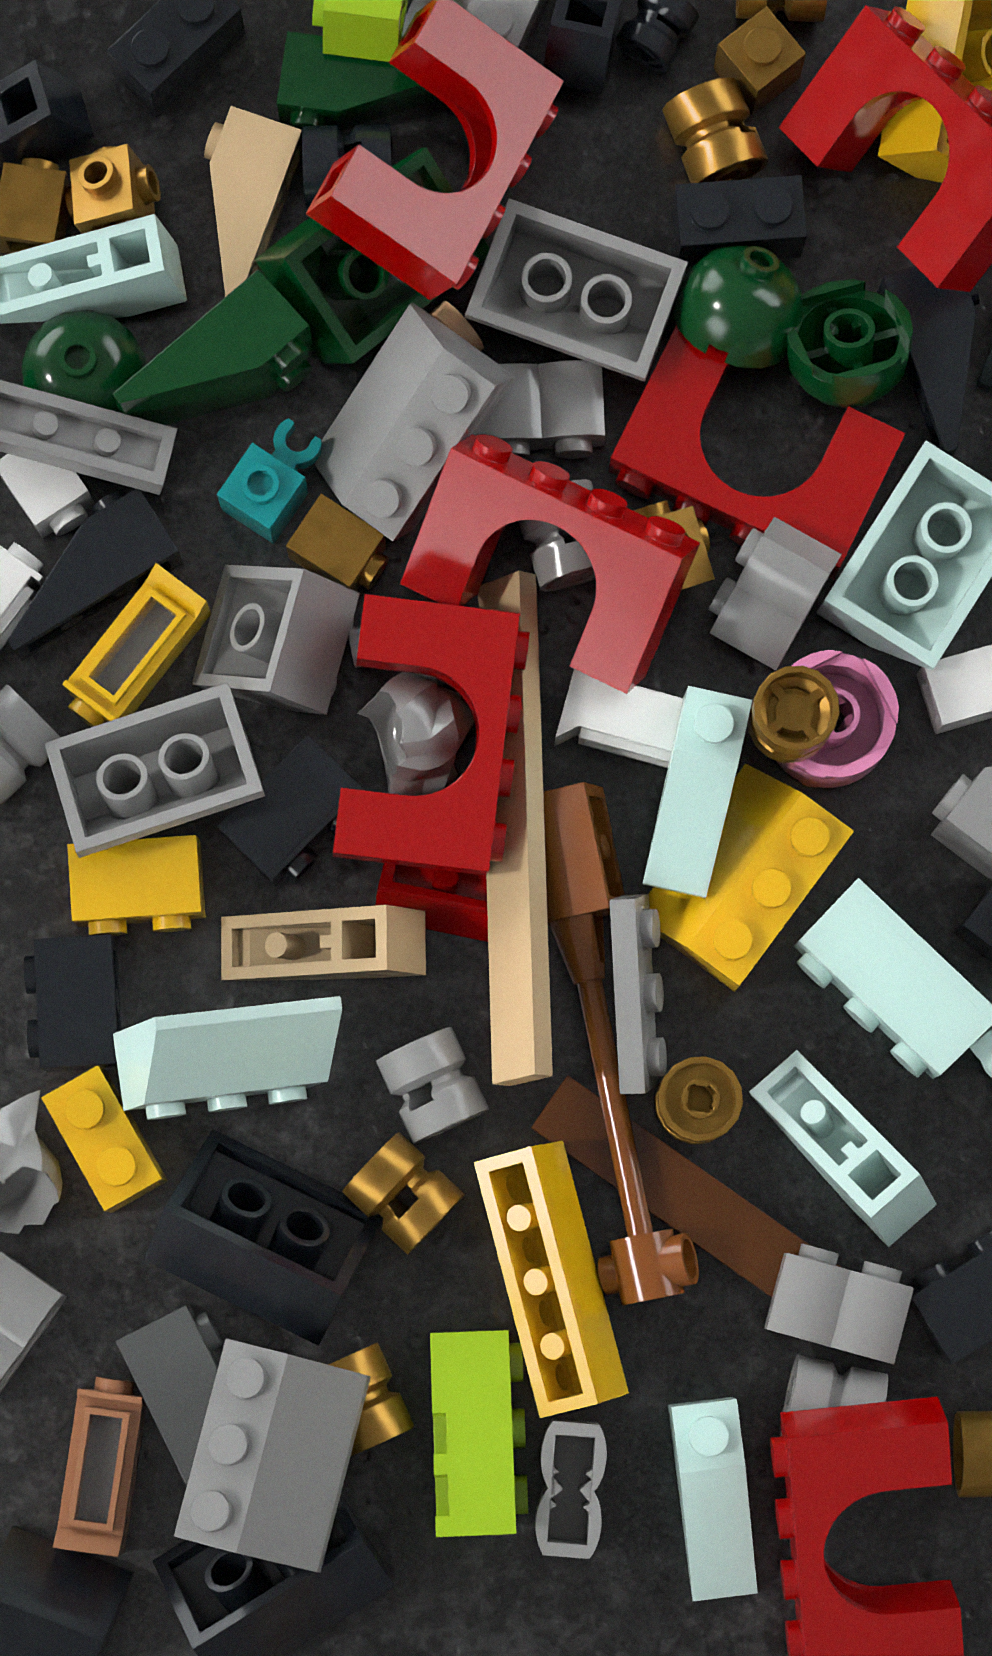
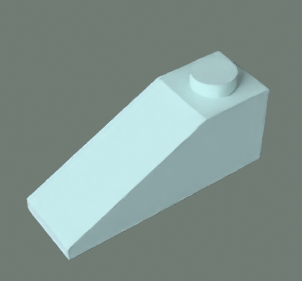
M155 214L0 256V324L48 321L62 313L81 310H93L110 315L113 318L130 317L187 301L178 245Z
M688 686L683 697L643 885L706 898L739 764L752 700Z
M798 1050L792 1053L749 1091L754 1100L847 1205L888 1247L937 1205L921 1175Z
M725 1397L669 1404L668 1412L692 1601L757 1594L746 1467L737 1399Z

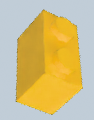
M196 835L135 839L81 858L78 857L74 844H67L72 921L78 927H88L89 936L111 934L112 936L127 934V924L152 922L153 932L186 931L191 929V919L206 918L201 842Z
M97 1065L41 1097L105 1212L113 1213L168 1181L129 1111L123 1110L122 1098L104 1068Z

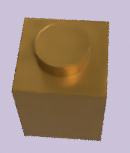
M766 6L718 43L713 69L721 78L731 77L737 79L749 112L753 115L800 79L806 52Z
M25 158L22 160L21 165L4 162L0 181V253L11 254L65 239L69 217L65 201V189L71 186L66 171L59 170L57 164L38 158Z
M320 494L286 545L289 559L310 572L356 592L361 585L368 590L371 589L389 561V557L382 554L386 549L385 535L323 494Z

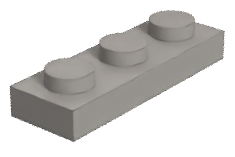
M0 380V452L160 495L177 428Z
M627 894L610 900L620 1094H644L659 1085L658 1076H664L667 1068L666 1043L663 1037L656 1038L655 1012H661L663 1008V981L660 973H653L652 948H657L660 943V918L657 909L649 908V894Z

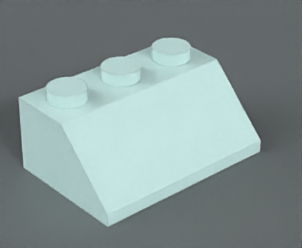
M925 441L816 613L869 647L933 670L992 577V482L928 441Z
M859 878L794 945L803 955L797 961L800 968L822 988H825L830 982L835 985L849 999L843 1006L847 1013L870 1033L879 1027L896 1043L890 1050L891 1054L916 1077H919L924 1071L932 1079L940 1076L992 1026V1004Z
M336 996L153 1017L114 1033L113 1038L123 1110L146 1109L147 1120H156L185 1115L186 1103L207 1101L209 1112H220L247 1107L246 1096L268 1093L269 1105L308 1099L306 1088L328 1082L342 1013L341 997Z

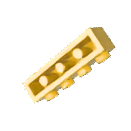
M557 1141L530 1146L474 1162L540 1418L596 1405L628 1394L626 1379L564 1142Z

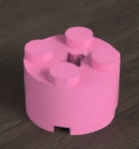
M834 650L819 651L807 655L792 666H805L819 671L832 683L838 695L839 712L843 714L845 719L838 728L839 732L835 733L833 730L827 742L816 755L802 762H776L785 772L807 787L835 788L852 784L865 777L877 766L893 742L899 713L895 690L884 672L877 665L864 658L861 659L854 655Z

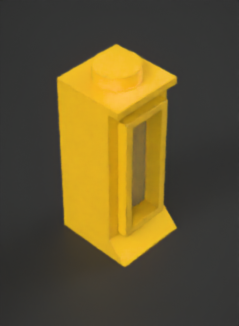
M155 563L144 584L70 678L63 682L62 685L65 690L74 698L68 708L92 727L133 714L210 617L211 611L207 601L159 564Z

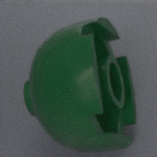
M728 246L713 250L691 268L679 290L673 309V317L684 337L705 354L710 344L728 353L724 363L736 367L761 369L777 365L785 358L787 353V333L793 327L797 330L801 323L803 312L802 291L796 277L771 251L758 246Z
M848 279L826 282L806 291L802 295L803 312L801 323L797 330L793 327L787 333L786 350L792 375L809 395L824 404L843 408L848 406H866L883 398L903 378L912 349L913 327L908 309L895 294L885 289L883 297L876 292L865 290V281Z
M93 310L65 312L44 322L29 340L22 361L23 386L119 412L112 394L141 370L147 362L133 333L112 316Z

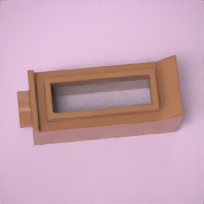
M96 1377L94 1388L82 1387L77 1389V1402L59 1520L52 1548L119 1557L125 1552L147 1409L143 1396L133 1394V1381Z

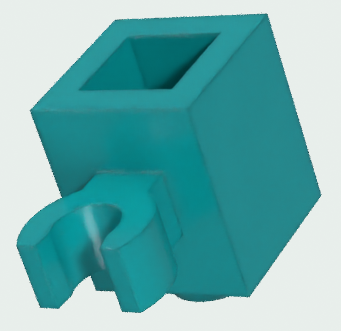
M289 418L280 423L275 430L273 437L275 450L272 455L252 442L216 494L223 512L272 544H275L309 494L306 478L297 472L298 469H305L313 465L319 459L323 448L322 440L315 436L305 450L300 452L290 450L287 447V441L296 427L295 423Z

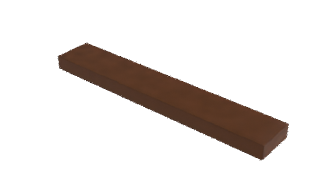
M567 1075L531 1129L550 1143L563 1141L567 1155L618 1190L600 1097ZM631 1120L649 1212L678 1233H687L695 1245L772 1298L783 1254L798 1255L801 1244L811 1245Z

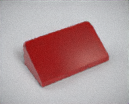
M384 863L377 889L375 906L391 905L425 911V929L488 942L486 875Z

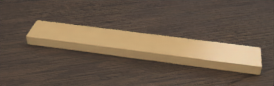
M517 571L483 584L478 592L479 608L520 613L518 630L530 632L525 670L513 669L510 694L522 696L518 733H506L503 758L514 759L510 798L498 797L495 822L507 824L502 862L490 861L489 872L486 875L492 1084L513 1086L552 1077L553 1074L536 574Z

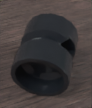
M391 124L355 125L351 134H343L337 125L303 126L302 159L305 207H310L333 163L357 145H361L392 167Z

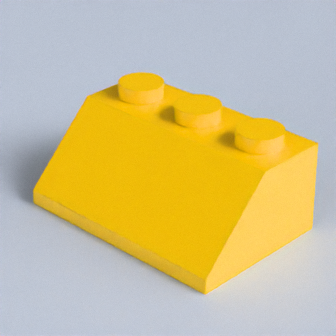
M907 0L905 10L914 15L925 26L922 36L933 47L941 46L957 56L966 66L962 75L974 86H983L992 92V0ZM925 99L917 100L900 109L882 129L878 157L915 178L943 183L949 161V140L945 125L936 109Z
M745 764L734 780L706 898L653 887L649 892V908L657 909L660 918V937L735 992L853 834L854 830L802 792Z

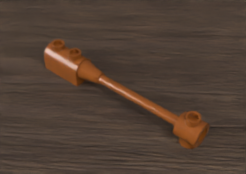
M581 782L543 792L548 926L552 931L571 980L578 987L628 1236L609 1241L611 1255L599 1258L598 1275L605 1294L619 1293L621 1305L623 1306L685 1293L684 1286L694 1285L698 1282L699 1267L693 1242L687 1233L674 1235L673 1229L653 1232L626 1095L620 1094L618 1056L602 981L605 979L603 917L610 915V900L625 895L603 787Z

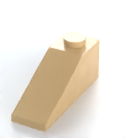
M233 106L230 107L224 124L215 122L204 152V158L210 160L225 297L257 269L260 270L255 259L269 248L302 159V130Z
M391 905L221 917L222 981L372 979L426 975L425 911Z

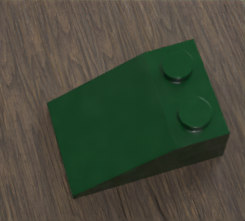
M427 148L417 150L392 166L393 169L420 187L434 192L454 193ZM311 217L255 259L266 278L309 324L313 349L322 363L356 362L391 334L410 303H415L423 309L435 299H427ZM483 238L480 239L473 255L479 258L478 264L486 259L490 249Z
M257 269L112 395L120 413L166 425L266 399L279 388L284 392H288L301 383L312 370L309 362L315 358L309 324L262 272Z

